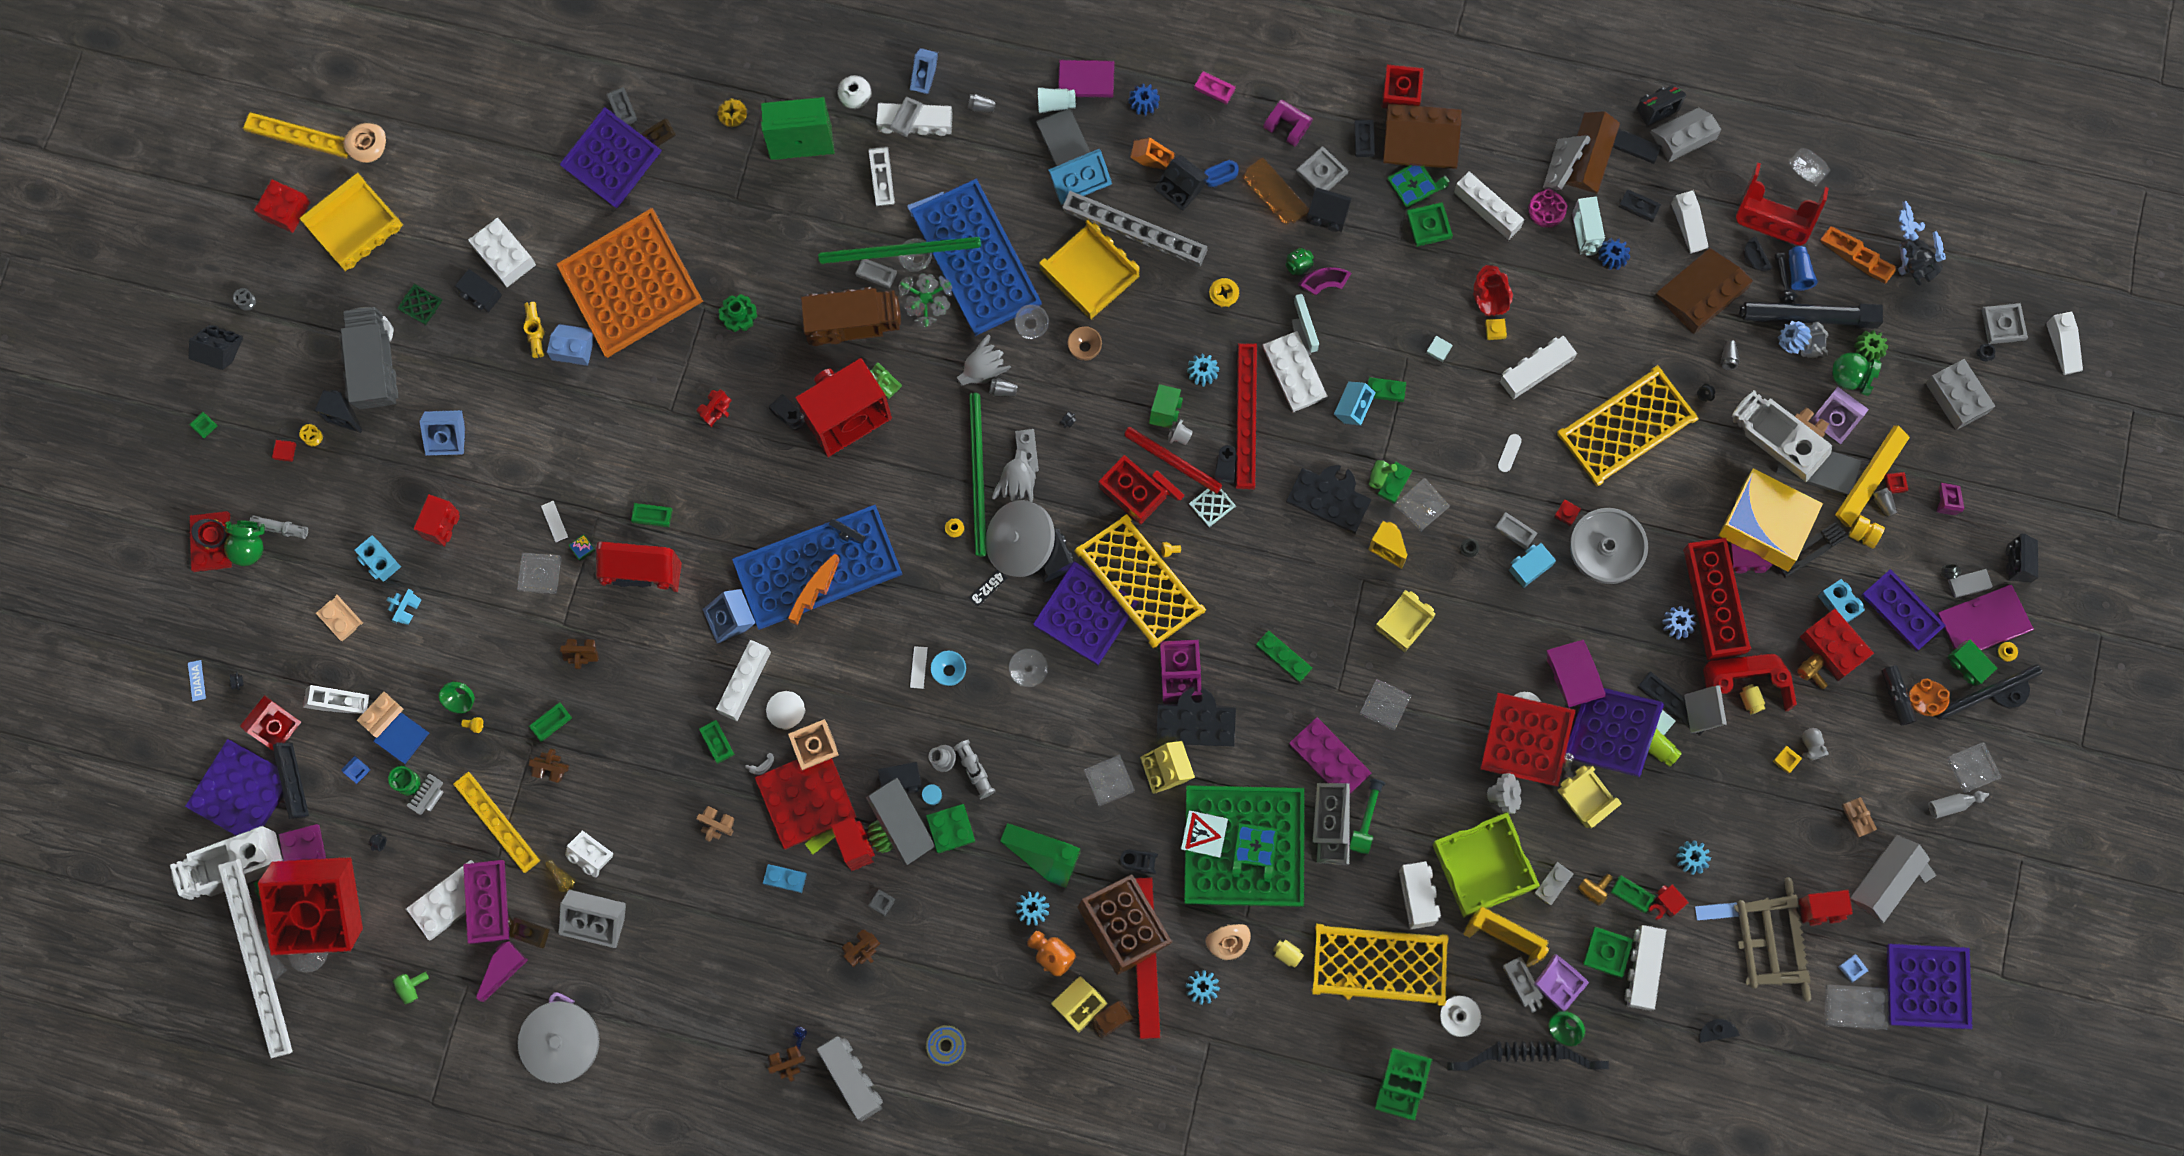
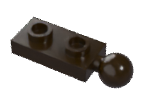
M668 119L661 120L641 133L642 136L657 147L676 136Z
M508 917L509 937L539 948L545 947L550 929L514 917V920Z

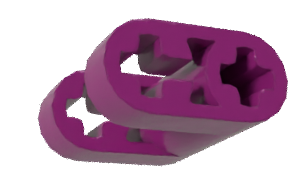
M1280 100L1267 118L1263 128L1273 132L1283 119L1294 126L1286 142L1295 147L1311 125L1313 118L1284 100Z

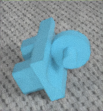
M408 589L401 603L399 599L402 595L398 593L395 594L393 599L387 597L386 601L390 603L387 610L393 612L395 607H399L392 622L409 625L413 615L404 611L406 605L417 609L421 602V599L413 594L414 591Z

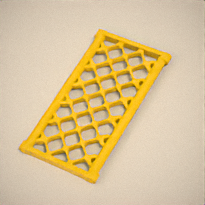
M1657 365L1651 369L1650 373L1565 429L1561 428L1558 430L1557 435L1598 487L1604 483L1605 479L1689 423L1693 424L1699 418ZM1657 376L1661 379L1665 386L1656 384ZM1645 384L1652 387V395H1642L1640 388ZM1655 388L1664 389L1666 391L1665 398L1655 397ZM1668 390L1671 392V394L1675 397L1677 401L1669 400L1667 398ZM1630 394L1637 397V405H1627L1625 397ZM1640 398L1649 399L1650 408L1640 407ZM1653 400L1664 403L1663 411L1652 408ZM1666 403L1676 404V413L1666 412ZM1615 404L1621 407V416L1612 415L1610 407ZM1680 405L1688 414V416L1685 417L1684 415L1679 414ZM1624 409H1634L1635 418L1624 417ZM1638 410L1649 413L1648 421L1637 419ZM1651 413L1661 414V423L1651 422ZM1598 415L1606 417V426L1596 425L1595 417ZM1664 416H1674L1676 424L1671 427L1665 425ZM1609 418L1619 419L1620 427L1618 429L1609 427ZM1623 420L1633 422L1632 431L1622 429ZM1636 423L1646 424V433L1636 432ZM1583 425L1591 427V436L1581 435L1580 427ZM1649 425L1660 427L1661 434L1656 437L1648 433ZM1594 428L1605 430L1603 439L1593 436ZM1608 430L1618 432L1617 441L1606 438ZM1621 433H1627L1632 436L1630 444L1620 441ZM1569 434L1576 437V446L1568 439L1567 436ZM1634 435L1643 436L1645 444L1641 447L1633 444ZM1579 438L1590 441L1588 449L1578 447ZM1593 440L1603 443L1602 451L1591 449ZM1605 443L1615 444L1616 453L1605 452ZM1619 445L1629 447L1630 454L1626 457L1619 455ZM1578 451L1588 453L1587 461L1584 460ZM1590 453L1601 455L1600 464L1589 461ZM1605 455L1614 457L1615 464L1610 468L1603 464V456ZM1590 466L1598 467L1599 475L1596 476Z
M1126 514L1098 535L1080 545L1074 552L1084 560L1147 637L1148 643L1152 648H1155L1183 626L1205 613L1206 609L1196 601L1134 526L1128 514ZM1122 524L1126 527L1124 532L1114 531ZM1110 534L1109 542L1100 541L1101 538ZM1112 535L1123 536V544L1113 543ZM1134 536L1138 542L1135 547L1127 546L1125 538ZM1095 544V552L1087 553L1085 549ZM1098 545H1107L1109 547L1108 554L1098 553ZM1111 547L1121 548L1122 555L1120 557L1111 555ZM1124 549L1134 550L1135 558H1125ZM1145 550L1149 555L1148 561L1138 560L1137 552ZM1096 557L1106 558L1107 566L1098 567L1095 563ZM1110 559L1119 560L1121 562L1120 569L1109 567ZM1123 561L1132 562L1134 564L1133 571L1124 570L1122 568ZM1136 564L1147 565V573L1137 572ZM1157 565L1162 570L1160 575L1150 574L1149 566ZM1108 572H1118L1119 581L1111 582L1107 578ZM1122 573L1132 575V583L1122 582ZM1135 576L1145 577V585H1136L1134 583ZM1148 578L1158 579L1159 587H1149ZM1169 579L1173 584L1172 590L1162 589L1161 580ZM1120 586L1130 587L1131 595L1123 597L1119 592ZM1133 589H1143L1144 598L1134 597ZM1147 590L1156 591L1158 593L1157 600L1147 599ZM1160 593H1169L1171 601H1160ZM1181 594L1186 599L1184 604H1175L1173 602V595ZM1132 601L1143 602V610L1134 611L1130 606ZM1147 602L1156 604L1155 613L1145 610ZM1159 605L1169 606V615L1160 614L1158 612ZM1172 607L1182 608L1183 616H1173ZM1193 608L1195 612L1186 618L1185 610ZM1144 615L1154 616L1155 625L1147 626L1143 622ZM1158 617L1167 618L1168 627L1158 626ZM1172 619L1181 621L1173 628L1170 626ZM1156 630L1166 631L1159 638L1155 636Z
M1316 924L1312 994L1320 995V993L1406 1000L1437 1003V1005L1445 1006L1447 1002L1445 994L1448 935L1431 936L1324 926V924ZM1321 934H1326L1329 942L1321 947L1320 936ZM1337 935L1346 936L1349 943L1344 948H1339L1334 942ZM1357 937L1366 938L1369 945L1360 950L1354 942ZM1377 939H1385L1388 944V948L1383 952H1380L1374 946ZM1397 941H1406L1408 949L1402 954L1394 948ZM1417 942L1426 944L1428 951L1425 954L1419 955L1415 951L1414 946ZM1329 944H1333L1338 950V953L1333 957H1329L1324 951V948ZM1437 944H1442V957H1439L1434 951ZM1349 946H1353L1358 952L1352 959L1348 958L1344 953V950ZM1370 947L1378 953V956L1372 961L1364 955V952ZM1389 949H1392L1398 955V958L1393 962H1389L1383 955ZM1409 951H1412L1418 957L1413 964H1409L1403 957ZM1320 953H1323L1328 959L1322 966H1319ZM1428 953H1433L1438 959L1432 966H1429L1423 959ZM1339 954L1343 955L1348 961L1341 968L1333 961ZM1359 956H1362L1368 963L1363 969H1358L1353 963ZM1378 958H1382L1388 965L1382 971H1379L1373 965ZM1398 960H1402L1408 967L1402 973H1399L1393 967V964ZM1419 961L1428 969L1422 975L1418 974L1413 968ZM1328 963L1333 964L1337 969V972L1332 976H1328L1323 971V967ZM1439 963L1442 964L1441 976H1438L1433 970ZM1348 965H1352L1357 971V974L1352 978H1348L1343 972V969ZM1368 967H1372L1377 973L1372 980H1368L1363 974V971ZM1389 968L1397 974V977L1391 982L1383 976V973ZM1408 970H1411L1417 976V979L1412 983H1408L1403 978V974ZM1319 972L1327 978L1324 985H1318ZM1428 972H1432L1437 978V981L1432 985H1428L1423 979V976ZM1337 974H1341L1346 978L1347 982L1344 984V987L1335 986L1332 978ZM1360 975L1367 984L1364 986V989L1355 988L1352 980ZM1381 977L1387 986L1384 990H1375L1372 982ZM1401 979L1407 985V988L1404 992H1396L1392 984L1396 980ZM1417 981H1421L1427 987L1424 994L1415 993L1412 986ZM1440 982L1441 995H1435L1432 987Z

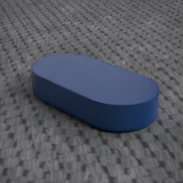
M1228 160L1208 168L1204 172L1209 176L1205 184L1209 187H1216L1236 178L1239 170L1238 165L1234 161Z

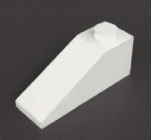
M888 147L869 149L876 206L895 204Z
M1694 191L1676 195L1671 205L1690 254L1708 249L1701 210Z
M2072 311L2054 315L2046 324L2063 375L2080 372L2083 370L2078 327Z
M310 685L305 691L303 708L363 714L367 710L369 695Z

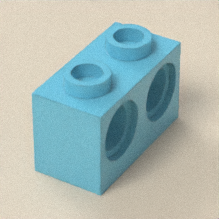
M373 535L355 549L359 555L356 558L363 566L367 564L371 568L368 572L375 579L379 577L384 582L401 568L399 563ZM370 550H374V553L367 557V553ZM382 563H386L385 568L379 570V566Z
M1842 579L1818 595L1830 612L1836 609L1847 622H1850L1865 611L1861 600L1853 595L1849 584ZM1833 590L1838 591L1841 598L1836 597ZM1845 606H1849L1852 609V614L1845 610Z

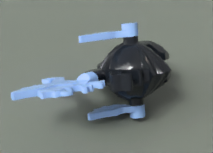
M1904 201L1902 202L1904 210L1899 211L1898 221H1901L1903 224L1899 228H1901V231H1905L1903 237L1908 240L1903 241L1899 245L1902 267H1899V273L1901 275L1911 273L1916 284L1922 285L1920 278L1925 277L1928 282L1933 280L1942 271L1943 265L1941 261L1945 260L1946 257L1943 253L1941 237L1936 231L1933 232L1936 254L1931 251L1928 244L1919 240L1914 230L1922 231L1925 225L1923 222L1919 225L1913 222L1914 218L1911 207Z

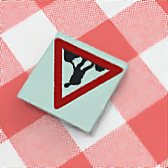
M1189 811L1181 849L1220 857L1228 819Z

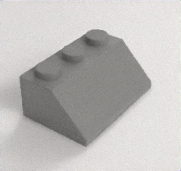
M1698 107L1651 130V134L1657 144L1662 146L1661 150L1668 162L1717 139L1721 128L1712 114Z
M569 890L560 906L559 935L616 948L625 919L626 903Z

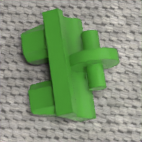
M879 363L870 370L888 399L902 387Z

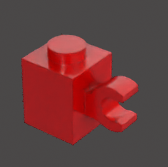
M1673 884L1668 888L1664 885L1656 892L1658 897L1654 900L1657 904L1650 906L1648 912L1657 909L1659 915L1655 918L1656 920L1662 918L1665 912L1671 918L1689 902Z

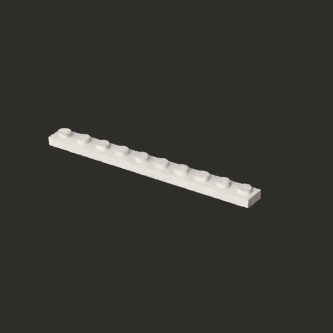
M238 859L218 865L270 1057L274 1058L289 1054L293 1051L241 861Z

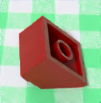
M264 695L240 727L273 750L275 743H285L301 721Z

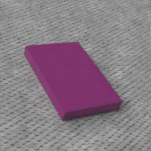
M1060 60L1059 89L1075 90V97H1113L1114 61Z

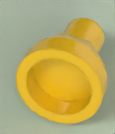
M1162 542V557H1169L1172 553H1181V546H1171L1168 542Z
M478 717L472 720L463 719L461 725L462 727L470 728L474 733H480L483 729V719Z

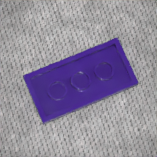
M1891 569L1861 595L1916 652L1946 626Z

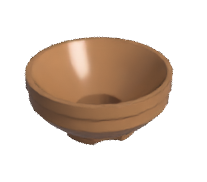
M1079 327L1068 338V348L1071 354L1079 360L1093 359L1099 354L1102 347L1100 334L1091 327ZM1084 342L1089 343L1091 346L1090 350L1086 352L1079 348Z

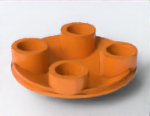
M1930 679L1921 680L1909 692L1912 708L1925 716L1939 715L1949 705V691L1941 684Z

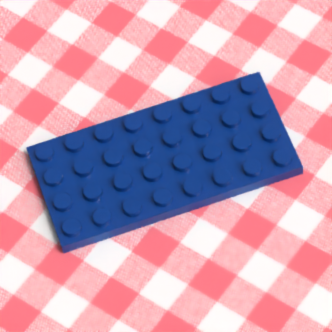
M977 179L910 209L926 242L980 237V248L932 252L947 283H951L949 287L975 336L1042 305L1036 290Z
M876 505L836 519L864 535L865 539L861 544L851 540L848 542L838 537L839 534L829 526L830 522L732 559L759 630L788 619L796 600L806 584L834 554L838 555L840 559L827 594H818L813 609L903 575ZM804 608L803 613L809 611L810 609Z

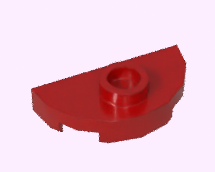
M1156 470L1152 475L1153 480L1167 491V495L1177 501H1181L1184 494L1159 471Z

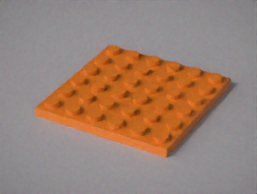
M652 208L557 263L562 276L607 358L703 302Z

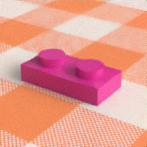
M1202 72L1194 89L1227 105L1235 91V86Z

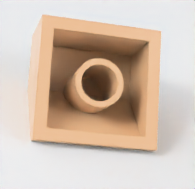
M825 719L788 734L802 770L839 755Z

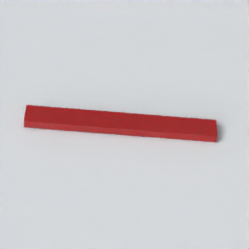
M1238 344L1236 489H1255L1257 344Z
M1135 878L1154 910L1152 878ZM1155 953L1137 964L1140 1039L1160 1038Z

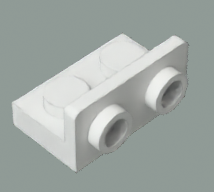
M584 831L566 849L567 859L573 864L576 863L586 874L592 875L595 878L599 875L600 869L613 856L611 851Z

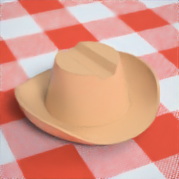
M371 123L355 126L344 138L346 152L355 160L364 163L378 159L382 155L386 143L383 129Z
M1246 925L1220 927L1206 937V946L1219 959H1235L1241 956L1247 949L1250 942V931Z

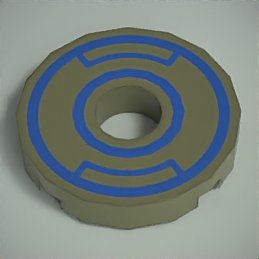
M943 1025L935 1028L930 1033L926 1042V1050L933 1062L941 1066H950L963 1058L966 1052V1041L964 1035L957 1028ZM944 1040H949L952 1043V1048L947 1052L941 1049V1043Z

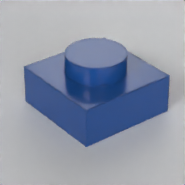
M354 756L341 770L357 784L370 771V768Z

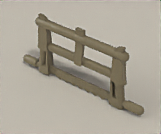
M1785 878L1786 897L1771 900L1767 897L1764 900L1749 903L1739 900L1737 905H1733L1735 911L1739 912L1743 941H1738L1739 949L1745 950L1749 975L1746 979V985L1750 984L1751 988L1755 989L1758 985L1782 986V983H1801L1803 1000L1809 1002L1811 994L1808 984L1811 983L1809 972L1806 970L1808 961L1804 958L1807 954L1804 952L1806 947L1802 943L1804 938L1801 936L1803 933L1800 929L1802 924L1799 922L1801 917L1796 909L1798 907L1797 895H1793L1792 879ZM1788 909L1798 971L1784 973L1779 971L1770 910ZM1762 911L1766 939L1751 940L1747 913ZM1767 946L1772 974L1757 975L1752 948Z

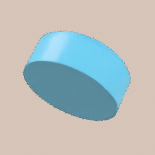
M928 785L923 789L922 797L927 804L935 805L940 802L942 792L938 786Z

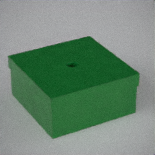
M824 97L761 103L762 132L771 160L835 154L832 126Z

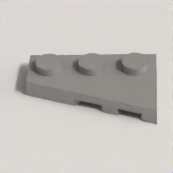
M1589 136L1557 140L1543 186L1545 190H1562L1573 171V164L1583 154L1581 151L1584 145H1588L1591 141Z

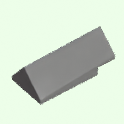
M1317 783L1313 842L1318 843L1317 863L1349 865L1350 784Z
M1896 835L1850 897V900L1881 923H1884L1930 858L1920 844Z

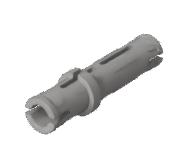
M254 515L249 520L257 522V526L265 524L266 531L280 533L286 537L295 536L305 539L308 535V527L298 526L289 521L279 522Z

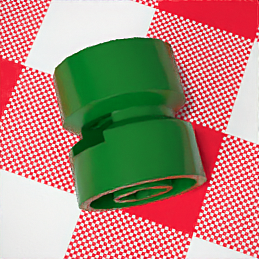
M405 766L394 768L388 777V783L391 788L406 796L416 793L421 785L418 774Z

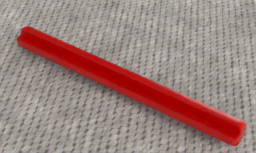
M1132 427L1126 429L1124 435L1131 441L1214 493H1218L1221 490L1222 484Z

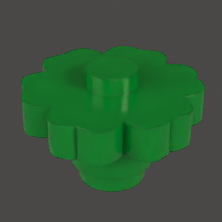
M740 294L736 298L731 295L723 300L724 307L719 309V318L722 323H725L726 329L737 332L739 329L746 331L753 326V320L757 318V308L755 304L751 303L749 297Z

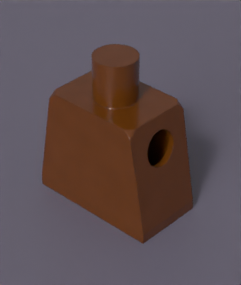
M1118 1001L1095 1016L1091 1024L1099 1037L1103 1039L1132 1020L1133 1017L1124 1003Z

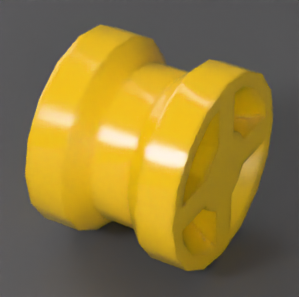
M307 424L300 430V438L308 446H317L321 443L323 435L316 426Z

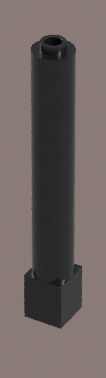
M1744 302L1740 306L1739 311L1740 317H1743L1744 321L1819 322L1820 324L1855 325V328L1878 329L1883 323V305L1880 304L1837 306Z

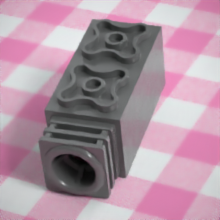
M360 307L343 311L345 328L341 329L339 341L341 345V360L345 364L343 378L346 400L358 409L396 405V399L398 398L396 372L392 366L389 332L384 328L383 314L375 307Z

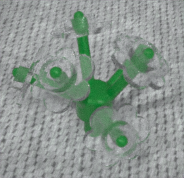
M921 274L916 282V285L920 287V292L912 288L913 281L911 276L904 278L899 284L900 296L908 294L909 291L918 295L916 298L913 296L907 297L904 307L907 309L909 316H920L921 311L924 312V317L915 319V322L921 326L927 327L931 326L932 322H937V319L928 317L927 303H932L931 309L934 316L944 315L950 307V303L945 296H937L934 300L932 299V295L941 290H944L946 295H952L950 281L942 276H939L941 286L936 288L938 281L934 279L933 275Z

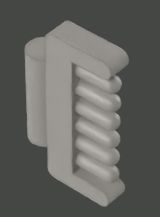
M431 774L427 775L429 779H425L426 783L422 784L423 787L419 788L420 791H417V795L414 796L411 803L407 804V807L420 815L423 814L425 809L431 812L444 793L440 790L443 782Z

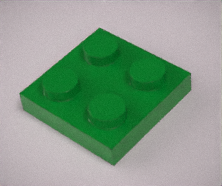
M1443 202L1407 210L1406 214L1416 247L1452 239L1453 235Z
M964 804L926 815L938 854L976 842Z
M1594 927L1583 966L1623 978L1634 939Z

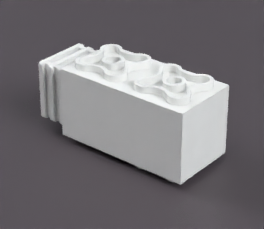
M1755 391L1741 401L1732 415L1733 422H1737L1740 428L1743 427L1746 437L1805 482L1810 479L1831 454L1832 445L1771 398L1768 401L1765 398L1762 399V396L1757 395Z
M261 826L186 854L187 859H184L183 862L179 861L177 864H170L173 883L179 896L192 900L194 899L193 897L198 898L201 894L211 897L225 892L218 867L220 864L240 859L246 883L260 879L272 861H284L276 833Z

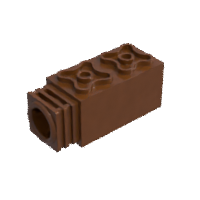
M865 287L859 290L847 289L839 293L829 291L823 294H807L801 297L804 333L809 345L821 346L824 344H839L842 341L882 337L883 332L900 330V306L898 296L895 295L894 290L890 292H877L876 288Z

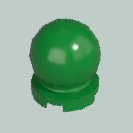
M1848 352L1835 360L1832 367V378L1837 385L1844 389L1854 390L1859 388L1860 394L1869 396L1874 388L1870 385L1874 377L1878 378L1881 363L1877 359H1872L1868 362L1864 356Z
M238 520L237 524L232 525L230 521L225 522V532L230 533L224 544L227 558L233 564L239 566H250L256 563L262 557L264 550L263 542L259 535L265 533V524L257 526V522Z

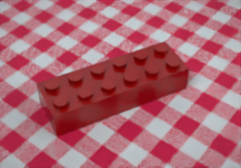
M1721 538L1688 543L1683 550L1707 660L1745 655L1751 648L1727 539Z

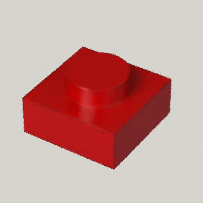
M1564 499L1554 517L1571 526L1581 508Z

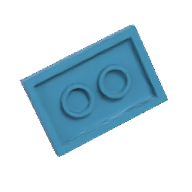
M1100 149L1049 169L1061 205L1065 203L1069 191L1084 196L1112 184Z

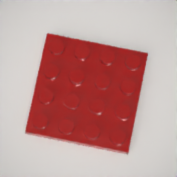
M1497 692L1480 769L1500 774L1510 773L1514 774L1517 778L1558 787L1575 710Z
M832 758L804 770L801 769L797 759L755 777L785 850L832 830L831 826L852 817L857 819Z

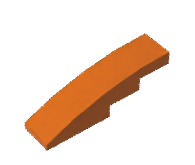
M1832 226L1820 239V242L1838 256L1884 284L1888 282L1896 271V266L1880 259V254L1863 246L1864 242Z
M834 554L806 584L788 617L790 623L798 625L804 608L812 610L818 594H827L840 561L838 555Z

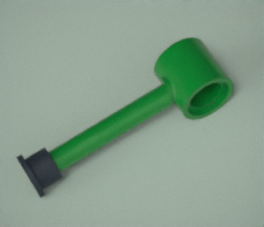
M1373 778L1370 779L1371 793L1360 831L1354 830L1349 845L1350 850L1367 855L1373 840V836L1368 834L1378 793L1381 792L1382 786L1385 785V782Z

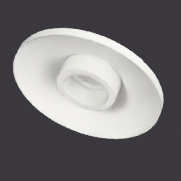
M1455 996L1447 1000L1445 1006L1442 1007L1440 1018L1443 1027L1450 1034L1463 1037L1472 1034L1478 1028L1481 1021V1013L1478 1005L1472 999L1465 996ZM1461 1013L1463 1020H1457L1456 1015Z

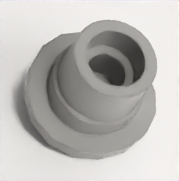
M1181 419L1169 429L1168 442L1170 444L1173 441H1177L1186 445L1193 431L1182 425L1183 420Z
M940 745L931 749L928 758L936 770L947 772L953 767L956 754L951 746Z

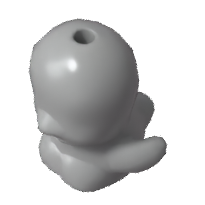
M1810 728L1804 731L1802 741L1808 749V752L1802 754L1804 758L1813 761L1829 755L1819 729Z

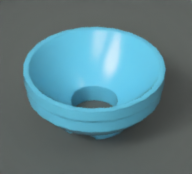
M943 651L933 659L931 673L933 678L941 685L953 686L964 678L966 663L960 654L954 651ZM946 666H953L955 668V673L952 676L944 674Z

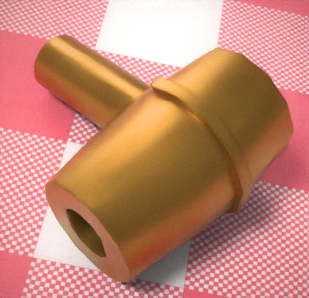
M1815 653L1802 663L1797 673L1802 679L1807 681L1813 678L1822 690L1828 686L1818 673L1825 664V660L1821 655Z
M1606 874L1598 884L1585 878L1578 887V890L1589 899L1588 901L1600 906L1608 896L1604 889L1613 878L1611 875Z

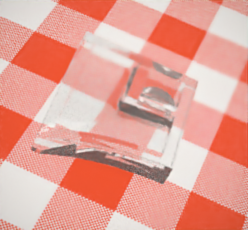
M1424 478L1397 501L1394 507L1422 531L1446 511L1450 505Z

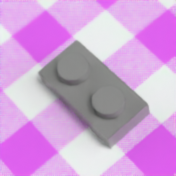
M1557 862L1534 895L1551 906L1571 879L1573 873Z

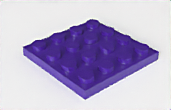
M604 107L560 163V166L617 209L661 153V150Z
M1073 562L1033 626L1099 666L1130 617L1093 572ZM1119 589V592L1123 597L1130 596L1126 592ZM1133 600L1130 606L1135 610L1139 601Z
M1604 688L1605 697L1581 704L1568 741L1565 758L1640 777L1664 704L1660 701Z
M227 739L185 807L236 836L261 826L264 827L284 795L278 768L276 765Z
M1887 944L1889 1025L1972 1029L1970 948Z

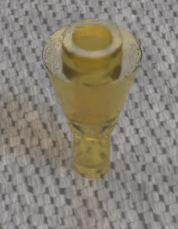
M552 860L546 862L545 865L552 872L559 892L571 890L574 887L575 878L558 868Z

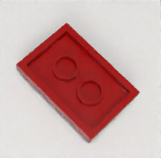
M225 511L191 515V570L199 572L232 568V562L227 558L224 548L216 552L204 551L198 547L191 534L192 527L197 521L217 519L225 524V522L230 521V513Z

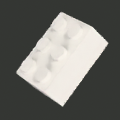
M498 217L468 240L474 250L506 287L510 286L536 265L532 257Z
M1427 861L1403 865L1399 870L1410 929L1434 926L1440 917L1439 906H1435L1434 902L1436 889L1435 886H1431L1430 878H1433L1431 866H1427Z

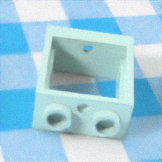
M1597 197L1578 199L1572 217L1580 255L1586 254L1589 256L1598 252L1605 236Z

